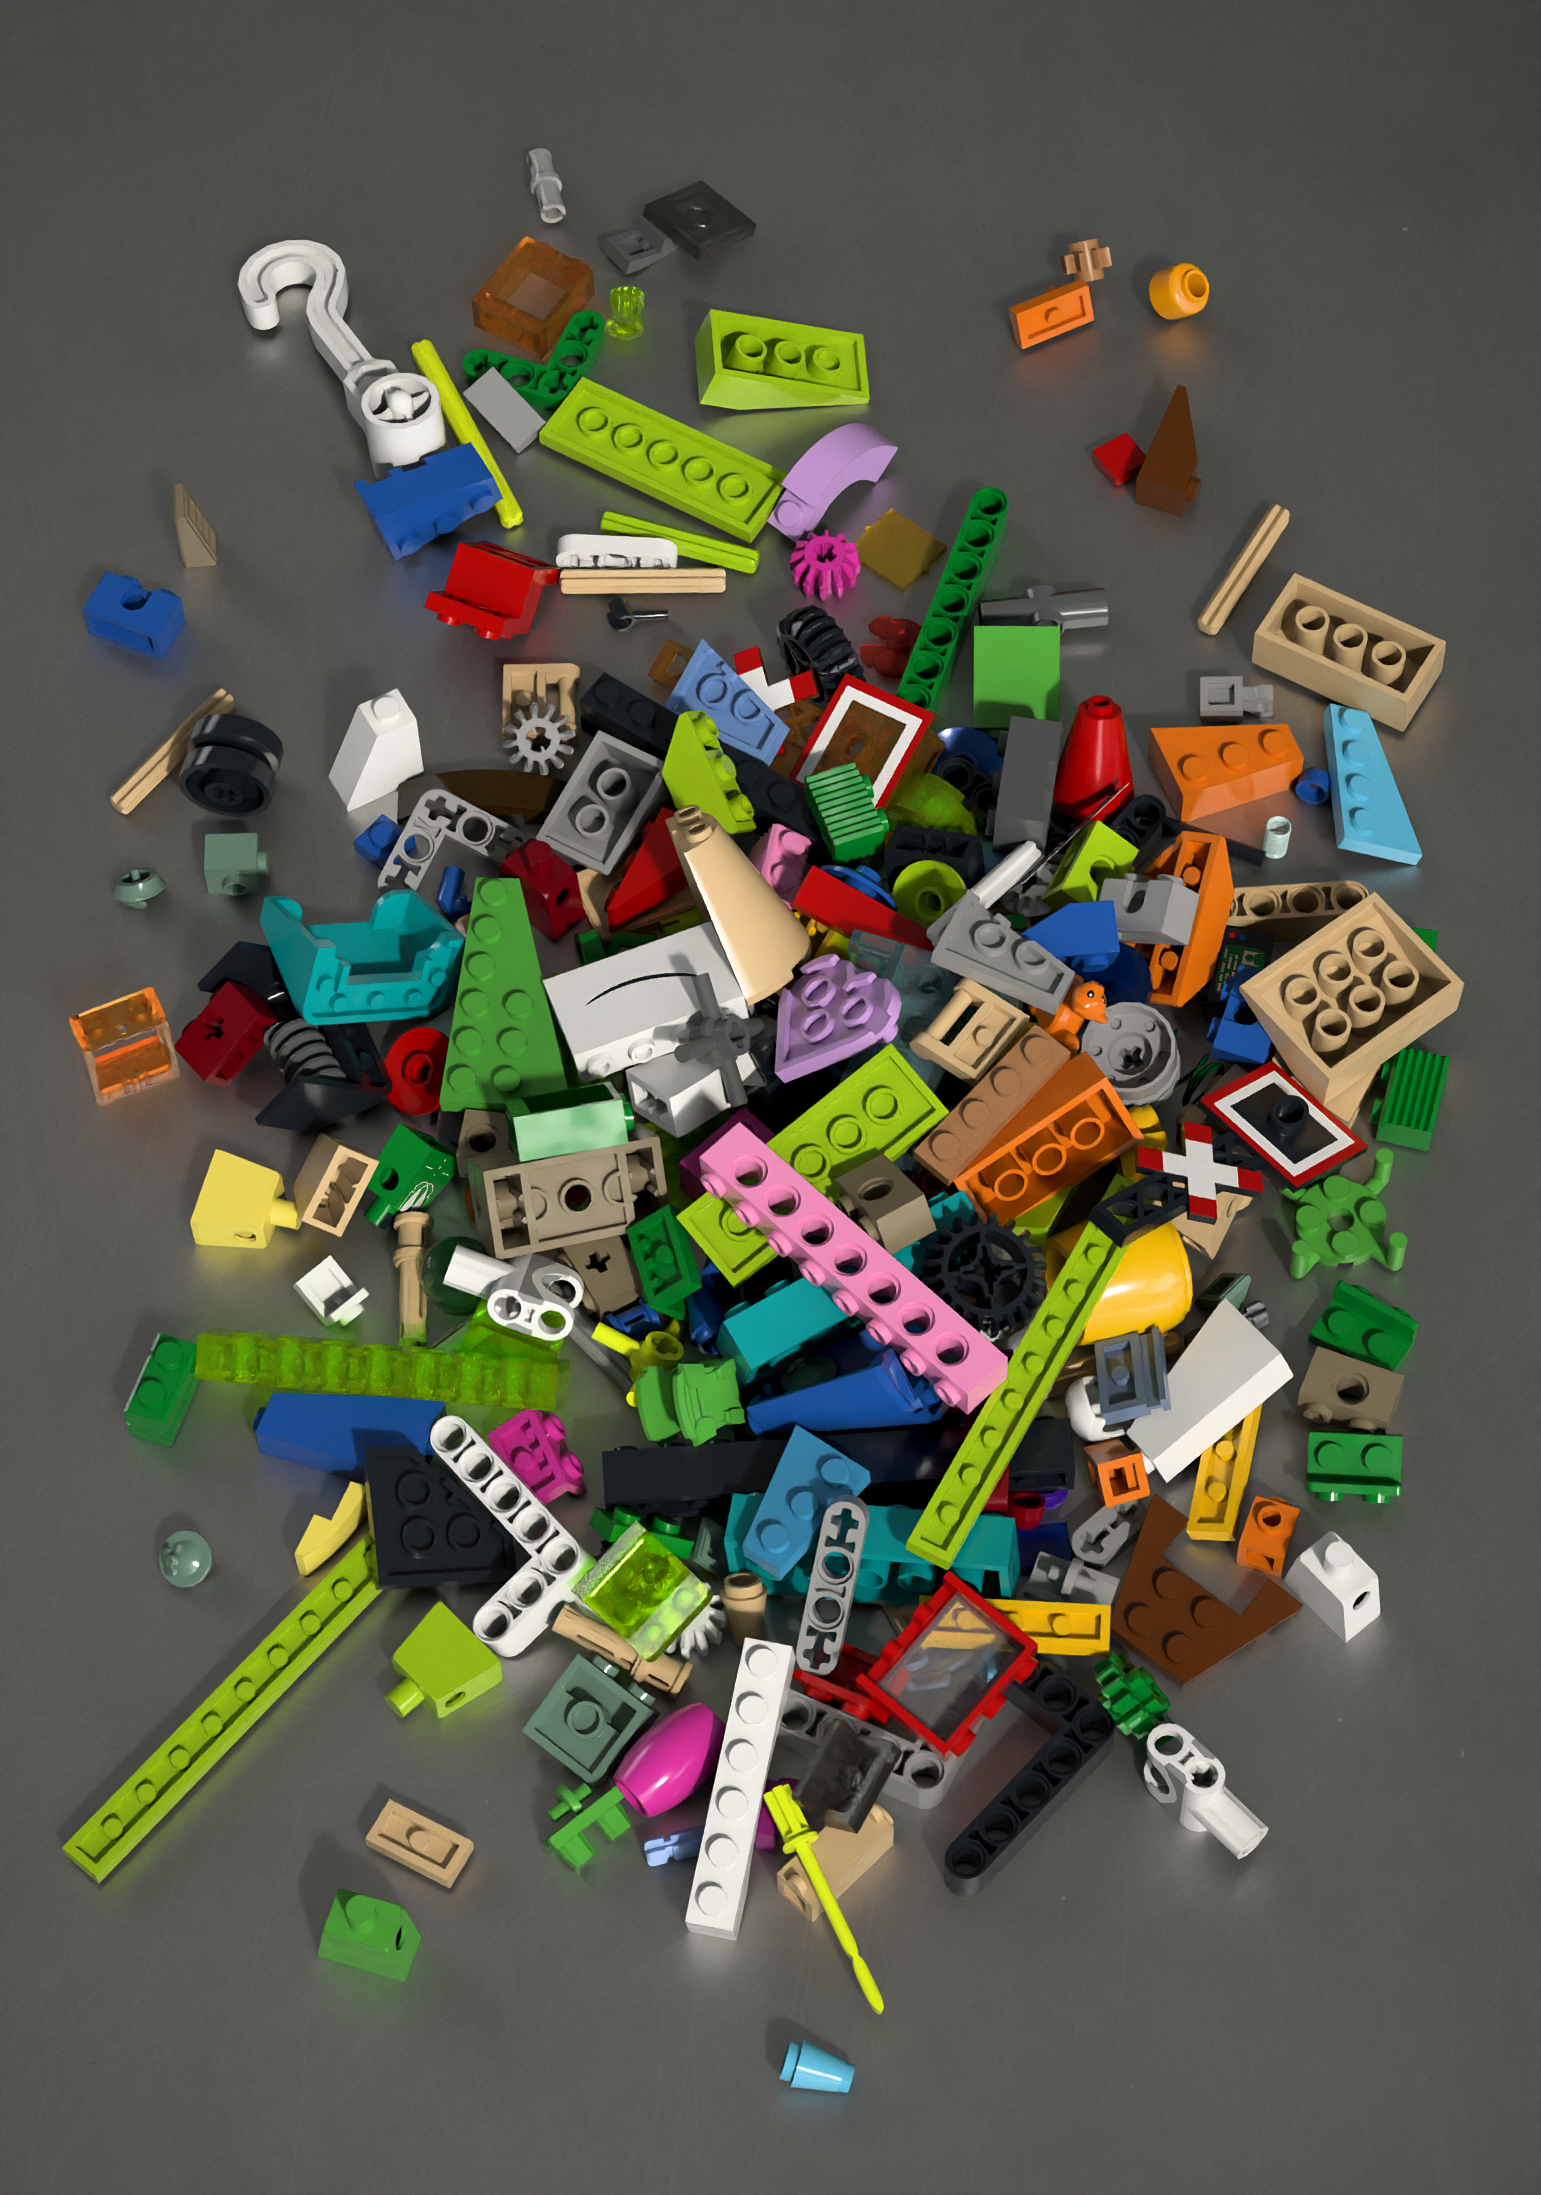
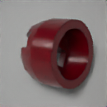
M1033 1491L1013 1492L1008 1496V1517L1015 1518L1016 1527L1020 1530L1028 1531L1036 1528L1043 1519L1046 1500L1042 1495Z

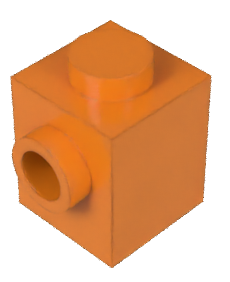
M1255 1495L1238 1544L1236 1564L1281 1578L1297 1532L1301 1509L1292 1507L1289 1502L1278 1497L1263 1498Z

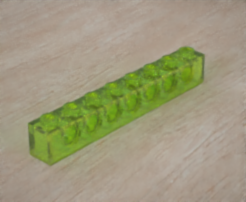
M213 1328L200 1332L197 1335L195 1379L555 1412L567 1406L570 1360Z

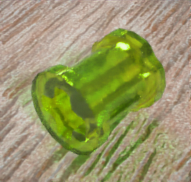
M620 286L610 292L612 316L607 321L606 329L613 338L629 341L638 338L642 334L643 323L640 319V311L645 306V295L640 289L632 286Z

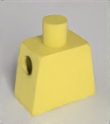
M215 1149L190 1220L195 1244L263 1249L269 1245L275 1225L295 1230L300 1228L302 1221L299 1218L296 1202L285 1200L282 1175L277 1171L241 1157Z

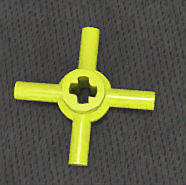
M672 1318L663 1332H650L645 1340L637 1342L602 1322L598 1323L591 1338L630 1359L632 1366L629 1370V1376L633 1385L626 1396V1400L631 1406L638 1407L636 1378L640 1377V1374L643 1373L644 1367L663 1366L664 1371L674 1369L678 1366V1363H683L681 1359L684 1355V1348L679 1340L686 1330V1324L684 1321Z

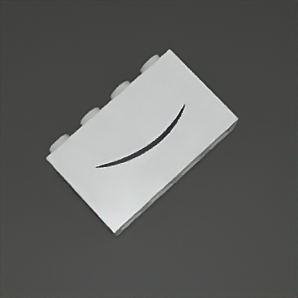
M711 921L543 980L551 1011L555 1020L560 1025L582 1083L606 1077L611 1073L639 1063L648 1062L653 1058L673 1052L678 1045L689 1042L692 1028L702 1024L704 1019L691 977L708 972L720 1012L727 1017L737 1015L743 1021L749 1020L744 995Z

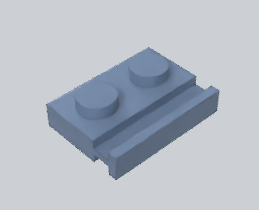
M1159 1327L1151 1328L1152 1333L1144 1335L1134 1332L1094 1342L1101 1416L1106 1419V1425L1151 1415V1410L1163 1407L1164 1411L1171 1410L1164 1340Z

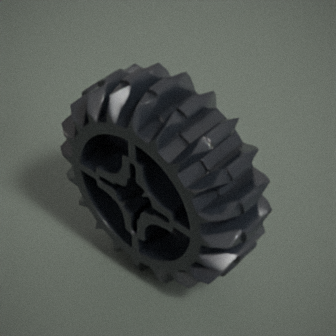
M815 605L802 607L787 614L786 618L779 622V626L776 628L777 645L781 649L780 656L786 664L785 669L789 671L791 677L811 670L817 693L806 698L809 703L814 705L817 712L822 711L824 713L845 673L867 682L862 674L864 668L858 661V654L853 650L851 641L844 635L843 628H839L835 619L828 616L825 610ZM852 700L845 714L856 709V706L860 703Z
M973 1212L969 1219V1226L961 1217H957L952 1222L953 1231L942 1227L937 1233L940 1242L930 1241L926 1250L932 1257L925 1258L921 1263V1268L932 1274L924 1277L921 1282L929 1289H936L934 1293L979 1333L982 1326H985L988 1336L996 1338L999 1334V1323L1007 1333H1012L1017 1328L1015 1319L1027 1323L1032 1317L1028 1308L1038 1309L1041 1305L1042 1299L1035 1292H1043L1047 1288V1281L1037 1277V1275L1047 1270V1263L1032 1260L1042 1251L1041 1245H1032L1027 1248L1025 1243L1031 1236L1030 1230L1022 1231L1019 1236L1014 1234L1012 1230L1016 1226L1015 1219L1010 1218L1004 1227L998 1226L999 1217L997 1213H991L986 1224H983L979 1212ZM971 1242L973 1250L970 1253V1264L960 1266L957 1271L948 1272L951 1253L958 1247ZM991 1244L1002 1248L1013 1260L998 1258L993 1253ZM980 1266L983 1267L985 1274H993L989 1283H985L983 1276H975ZM1020 1278L1016 1299L1005 1306L997 1308L998 1286L1008 1284L1011 1279ZM955 1290L971 1292L976 1298L978 1307L964 1301Z

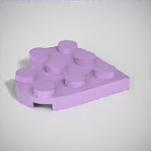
M836 954L820 956L803 965L800 970L804 975L795 982L790 992L784 987L779 1000L775 1074L786 1083L849 1059L877 1044L884 1045L892 1041L898 1033L896 1021L899 1018L902 1005L899 991L888 979L878 978L874 972L870 971L861 973L852 962L841 960Z

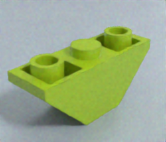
M705 710L686 711L680 714L661 772L677 810L688 805H698L702 813L714 816L725 831L731 834L750 832L757 827L752 818L754 816L752 804L740 791L735 779V766L731 759L724 754L717 739L719 731L714 720L706 714Z

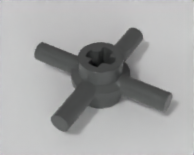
M709 973L691 977L704 1019L702 1024L692 1028L689 1042L678 1045L675 1048V1058L680 1063L696 1059L704 1065L713 1063L718 1066L731 1108L746 1104L748 1099L736 1060L738 1056L744 1055L749 1050L750 1038L763 1033L764 1023L757 1017L743 1021L737 1015L727 1017L722 1014Z

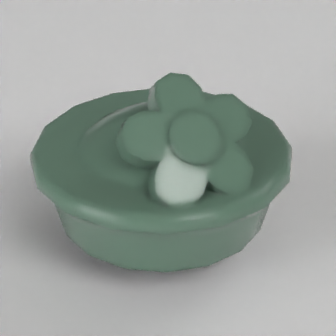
M133 867L130 871L119 875L115 879L113 897L126 906L144 910L147 907V903L142 900L159 894L165 888L166 882L154 868Z
M808 1353L797 1357L784 1373L782 1378L783 1389L791 1392L836 1378V1363L826 1356H810Z
M190 1529L179 1530L168 1536L162 1544L159 1553V1568L164 1578L172 1585L182 1588L192 1587L203 1581L211 1570L213 1563V1554L207 1539L199 1532Z

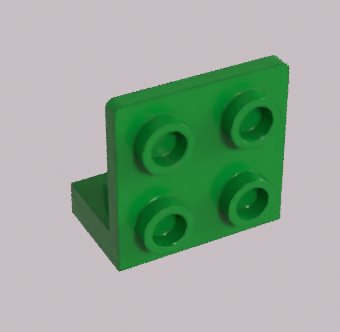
M667 1204L627 1229L631 1244L630 1255L638 1268L643 1285L641 1289L642 1296L649 1308L689 1323L686 1296L703 1286L687 1232L676 1218L681 1213L680 1209Z

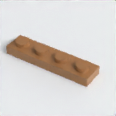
M1035 1024L913 1151L914 1159L949 1186L1070 1059V1051Z

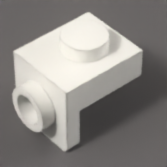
M330 1255L292 1285L326 1328L338 1320L343 1327L365 1310L360 1302L369 1295L364 1287L360 1290L357 1289Z

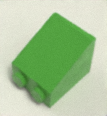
M974 626L973 728L986 733L995 742H999L1000 730L1009 731L1011 716L1060 722V626Z

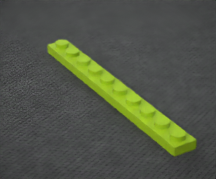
M1116 1173L1101 1201L1136 1182ZM1143 1198L1144 1203L1154 1205L1156 1202L1155 1200ZM1114 1215L1125 1226L1132 1224L1131 1218ZM1091 1221L1088 1222L1010 1359L1007 1368V1379L990 1394L908 1538L906 1550L947 1571L949 1570L1132 1243L1120 1249Z
M370 1531L62 1847L64 1855L97 1883H100L383 1591L375 1589Z

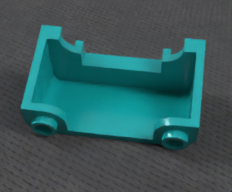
M414 889L393 890L380 896L372 908L369 922L318 925L301 924L303 911L300 904L292 897H265L260 915L261 928L296 1012L310 1025L429 1018L438 1015L448 1006L463 958L466 938Z

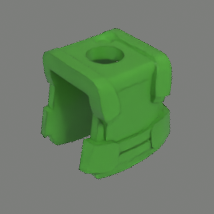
M719 1358L678 1363V1366L674 1369L664 1371L663 1366L644 1367L643 1373L640 1374V1377L636 1378V1396L638 1411L647 1440L657 1443L660 1447L665 1443L676 1440V1433L682 1431L684 1438L692 1440L694 1447L717 1435L716 1429L724 1425L747 1422L745 1410L742 1409L735 1374L737 1370L735 1359Z

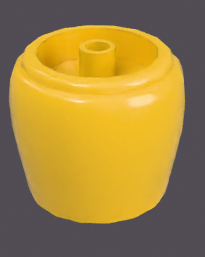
M1089 1219L1047 1239L1046 1245L1042 1248V1256L1047 1263V1270L1042 1273V1279L1047 1281L1046 1296L1090 1221ZM1172 1221L1165 1223L1132 1243L1076 1345H1093L1097 1341L1134 1332L1144 1335L1152 1333L1151 1328L1159 1327L1161 1334L1173 1331L1184 1320L1186 1314L1191 1309L1193 1297L1192 1274L1183 1242Z

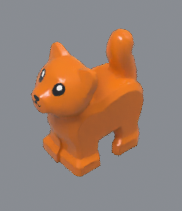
M1076 973L1073 983L1056 1015L1032 1005L1028 1006L1029 1012L1037 1019L1039 1027L1067 1048L1070 1053L1077 1052L1080 1047L1076 1034L1079 1032L1084 1019L1102 1024L1108 1022L1105 1013L1107 1002L1104 987L1093 980L1083 984L1084 979Z

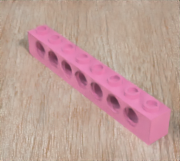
M738 1122L700 1156V1180L708 1193L716 1199L723 1197L733 1206L734 1213L744 1225L749 1228L757 1227L766 1235L768 1244L781 1257L788 1255L799 1265L800 1272L808 1282L816 1287L822 1285L832 1294L833 1301L843 1313L850 1317L855 1314L866 1324L868 1333L881 1346H886L887 1344L900 1354V1360L913 1375L920 1376L922 1374L934 1385L936 1394L947 1405L951 1407L957 1405L968 1415L1007 1379V1356L742 1123ZM748 1178L759 1180L757 1184L752 1186L740 1183ZM780 1207H787L793 1210L786 1215L773 1213L775 1209ZM813 1236H820L826 1239L820 1244L806 1242L808 1238ZM848 1265L859 1268L857 1272L852 1274H845L839 1271L840 1268ZM878 1295H887L893 1298V1300L884 1304L876 1303L872 1299ZM911 1325H922L926 1330L922 1333L914 1334L908 1332L906 1328ZM952 1354L958 1356L961 1360L953 1364H947L939 1359L944 1355Z

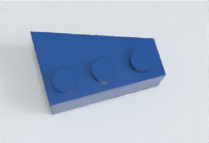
M471 442L424 458V466L403 472L401 467L388 470L389 478L369 485L365 479L353 483L373 527L395 561L406 555L416 553L426 543L442 534L450 533L462 522L478 513L486 512L495 503L503 499L493 475Z

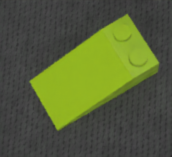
M709 309L694 338L699 404L747 410L867 404L870 400L863 334Z

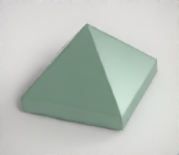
M1221 1273L1195 1299L1194 1303L1198 1308L1215 1310L1218 1304L1226 1298L1236 1309L1241 1311L1252 1279L1248 1274Z
M705 1517L701 1521L692 1551V1560L724 1581L729 1576L724 1546L726 1529L710 1518Z

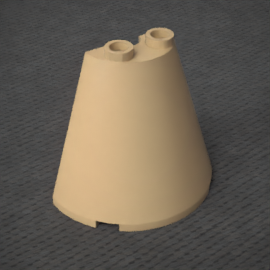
M688 805L679 809L674 817L666 819L665 823L703 924L711 921L744 995L745 1002L750 1006L778 991L794 978L791 971L797 963L804 965L809 959L812 948L811 939L803 924L714 816L702 813L698 805Z

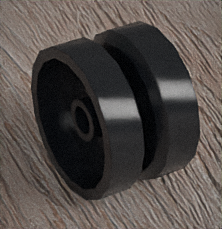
M207 715L196 721L190 733L187 744L188 753L182 763L178 778L182 793L202 809L219 815L247 817L255 816L265 811L272 800L276 785L275 776L280 769L284 753L282 741L274 731L260 722L239 715Z

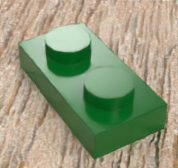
M615 1506L614 1511L595 1507L589 1523L608 1542L685 1559L689 1558L694 1545V1541L680 1530L681 1523L658 1514L654 1516L653 1520L643 1518L637 1511L624 1506Z

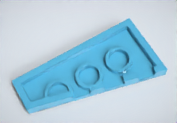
M1330 703L1323 712V723L1337 848L1416 865L1423 854L1369 712Z

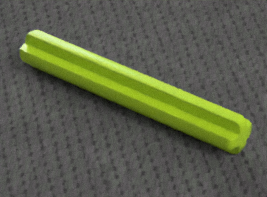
M610 510L605 511L601 519V533L605 535L664 538L676 544L679 555L749 574L755 573L759 565L760 552L755 549Z

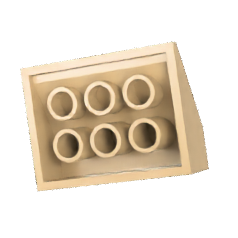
M1374 891L1240 985L1239 991L1293 1075L1322 1105H1325L1455 1012L1458 1008L1464 982Z

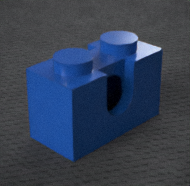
M108 571L105 572L83 607L89 634L161 660L165 658L186 623L181 598L177 597L173 592L166 589H154L151 592L143 589L142 585L130 576H119Z
M1239 964L1236 976L1227 975L1220 1001L1226 1002L1227 1005L1222 1018L1213 1017L1206 1042L1213 1044L1212 1058L1255 1070L1266 1064L1273 1042L1259 1021L1252 1025H1243L1237 1023L1234 1019V1015L1238 1010L1242 1008L1251 1010L1239 991L1240 985L1260 972V970Z

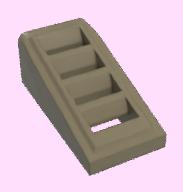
M175 484V487H173L174 522L183 565L186 568L214 566L217 564L216 533L184 484Z

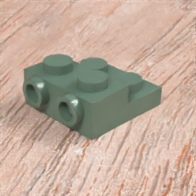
M577 1653L521 1731L593 1788L599 1789L626 1751H629L635 1742L651 1728L661 1713L651 1706L656 1698L650 1692L635 1682H632L628 1688L615 1678L620 1670L610 1661L599 1654L590 1659Z

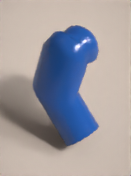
M447 866L443 871L436 903L453 922H456L462 916L470 914L472 900L469 902L467 895L460 893L465 872L459 867Z

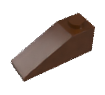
M1178 385L1138 473L1135 503L1182 517L1188 502H1196L1201 489L1202 479L1196 478L1198 458L1187 390L1185 386Z

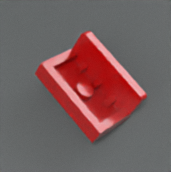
M844 1643L841 1656L835 1668L829 1674L814 1676L795 1669L792 1678L804 1688L803 1695L826 1705L831 1702L841 1706L840 1711L863 1722L870 1718L886 1724L890 1716L873 1700L856 1690V1678L861 1673L866 1675L880 1659L878 1656ZM823 1646L815 1660L817 1662H822L824 1657L829 1655L824 1653ZM902 1667L883 1691L897 1702L911 1673Z

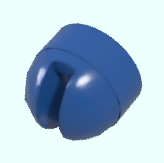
M1315 766L1304 769L1298 777L1295 792L1306 803L1321 804L1329 798L1331 791L1330 777L1325 769L1321 771L1314 769ZM1311 783L1318 785V788L1310 786Z

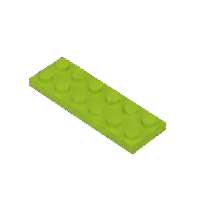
M585 377L579 380L539 432L540 444L748 543H752L787 489L781 485L788 474L787 472Z
M890 1043L765 1145L838 1207L836 1200L841 1197L835 1180L836 1178L882 1153L894 1162L936 1128L947 1117L949 1111ZM748 1178L740 1183L752 1186L757 1184L759 1180ZM708 1191L676 1216L680 1224L735 1290L778 1256L768 1244L766 1235L755 1226L749 1228L744 1225L734 1213L733 1206L723 1197L720 1199L714 1198ZM780 1207L775 1209L773 1213L786 1215L793 1210L787 1207Z

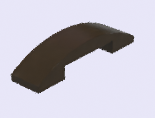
M492 769L460 770L422 776L399 784L398 825L407 824L424 793L433 789H441L490 815L525 814L526 824H544L568 782L534 773ZM437 799L434 804L428 802L425 804V807L430 810L428 817L431 820L436 821L439 815L451 814L443 810L445 802ZM457 808L455 815H462L465 811Z

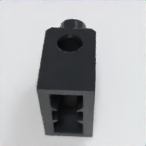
M766 1037L757 1041L749 1049L758 1068L742 1082L748 1099L746 1104L748 1110L776 1135L837 1087L823 1068L784 1083L775 1074L776 1043L772 1037Z

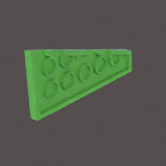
M476 877L439 1103L442 1111L465 1112V1109L505 1113L503 1099L568 1089L519 878Z

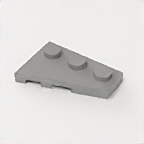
M968 889L935 946L931 963L1056 1015L1073 983L1075 972L1036 941H1026L1010 928L1011 922L1000 913L994 916L979 904L980 897Z

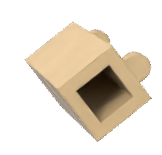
M860 1795L818 1833L819 1838L810 1844L836 1900L894 1845V1826L892 1825L893 1820L882 1806L871 1801L867 1803ZM797 1853L777 1872L778 1892L813 1923L825 1910Z

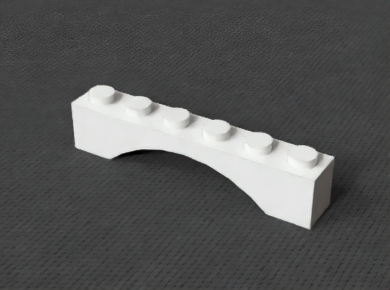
M745 1637L685 1918V1924L689 1932L737 1941L747 1894L764 1789L776 1738L788 1699L796 1660L793 1646Z

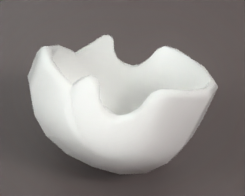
M1097 1375L1082 1377L1074 1381L1067 1389L1065 1396L1066 1418H1070V1424L1079 1437L1093 1444L1119 1438L1125 1435L1132 1425V1419L1106 1425V1419L1101 1416L1098 1386L1094 1384L1097 1380Z

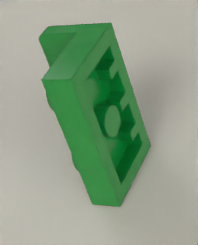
M1339 1280L1334 1287L1331 1302L1310 1331L1308 1342L1396 1373L1416 1343L1419 1324L1405 1310L1399 1307H1389L1373 1298L1372 1294L1359 1285H1349Z
M1308 1429L1305 1479L1307 1491L1316 1492V1499L1329 1501L1343 1500L1344 1493L1362 1494V1501L1371 1503H1389L1391 1496H1402V1485L1400 1483L1402 1434Z

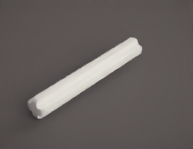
M1027 841L1017 846L970 889L980 897L979 904L988 909L1041 860L1042 853L1036 848V843ZM963 897L927 929V938L932 941L934 947L937 945Z

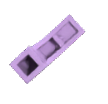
M862 423L846 424L831 431L816 442L787 474L781 483L787 489L767 519V522L795 543L797 540L807 541L809 532H813L832 501L846 487L856 481L869 480L877 482L898 450V447L869 425Z

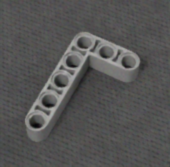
M969 1670L958 1671L952 1674L950 1685L942 1689L924 1725L937 1736L945 1734L969 1706L959 1704L954 1700L955 1697L961 1694H969L976 1698L986 1686L982 1676ZM736 1681L732 1684L730 1690V1703L732 1702ZM789 1689L786 1707L775 1742L776 1746L920 1809H931L942 1802L969 1750L968 1748L959 1758L952 1753L944 1763L939 1756L918 1739L914 1744L792 1689ZM984 1716L973 1728L972 1732L977 1734L985 1718ZM790 1717H800L806 1723L801 1727L791 1728L786 1726L784 1721ZM833 1736H843L849 1740V1743L843 1747H834L829 1745L827 1740ZM877 1755H885L893 1760L891 1764L882 1767L870 1762ZM928 1774L936 1778L937 1781L932 1785L922 1786L914 1782L913 1779L919 1775Z

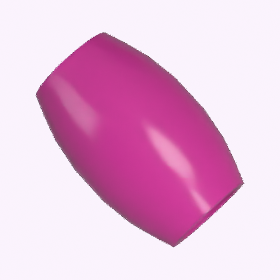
M700 1701L670 1713L647 1730L626 1753L612 1779L614 1785L625 1796L624 1799L640 1815L647 1819L675 1807L697 1791L717 1769L726 1730L725 1724L709 1707Z

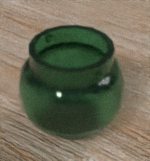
M449 1236L437 1241L425 1253L420 1264V1284L427 1298L444 1313L453 1316H467L474 1312L476 1306L483 1300L486 1302L488 1300L443 1284L457 1245L487 1256L490 1255L486 1252L485 1247L475 1239L466 1236Z

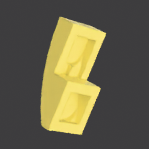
M350 1481L332 1520L313 1515L294 1553L299 1574L308 1577L321 1569L354 1537L368 1515L365 1486Z

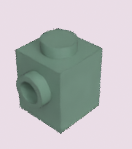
M205 834L204 875L208 893L229 894L233 896L261 893V876L269 874V855L267 849H260L258 834Z

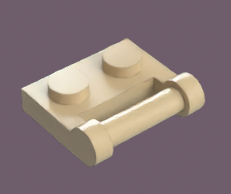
M571 663L503 664V741L517 739V734L510 733L504 729L506 723H513L519 727L522 726V723L514 715L517 709H521L530 720L532 719L530 704L537 702L540 717H544L547 684H557L559 686V717L563 714L569 716V720L559 726L561 732L569 729L576 732L575 737L562 739L561 743L572 747L579 744L580 729L576 725V686L580 683V668ZM537 726V732H533L531 729L528 733V738L534 741L533 744L551 743V740L545 737L546 729Z
M963 977L954 987V996L925 1032H918L909 1044L912 1051L920 1058L932 1060L970 1086L975 1087L1001 1060L1025 1030L1030 1016L977 982ZM975 1005L979 1008L949 1047L940 1042L968 1006Z

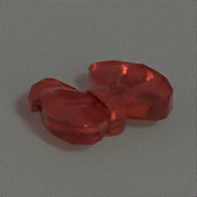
M889 615L875 618L868 625L869 632L887 640L886 646L877 644L862 645L860 647L861 661L868 669L874 667L875 671L883 676L893 679L902 678L910 658V649L914 647L922 626L909 619L894 618L891 620Z

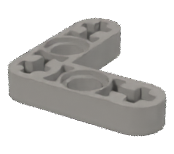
M441 789L430 790L424 793L418 801L381 871L376 885L377 893L380 897L388 892L390 886L384 882L385 879L394 880L398 875L401 865L393 864L395 858H398L408 867L420 870L418 875H414L409 870L403 882L406 888L416 891L444 838L501 867L502 862L506 859L507 851L495 844L493 852L485 849L493 839L495 828L503 831L498 840L509 845L515 839L521 842L522 846L530 837L523 831ZM439 799L445 802L443 810L452 816H455L457 808L465 811L457 821L455 832L447 829L451 823L450 819L439 815L436 821L431 820L428 817L430 810L425 807V804L427 802L434 804ZM476 818L485 823L487 835L483 840L473 842L464 836L463 824L469 819ZM412 836L424 838L429 845L428 854L422 859L410 858L404 851V843L408 838Z

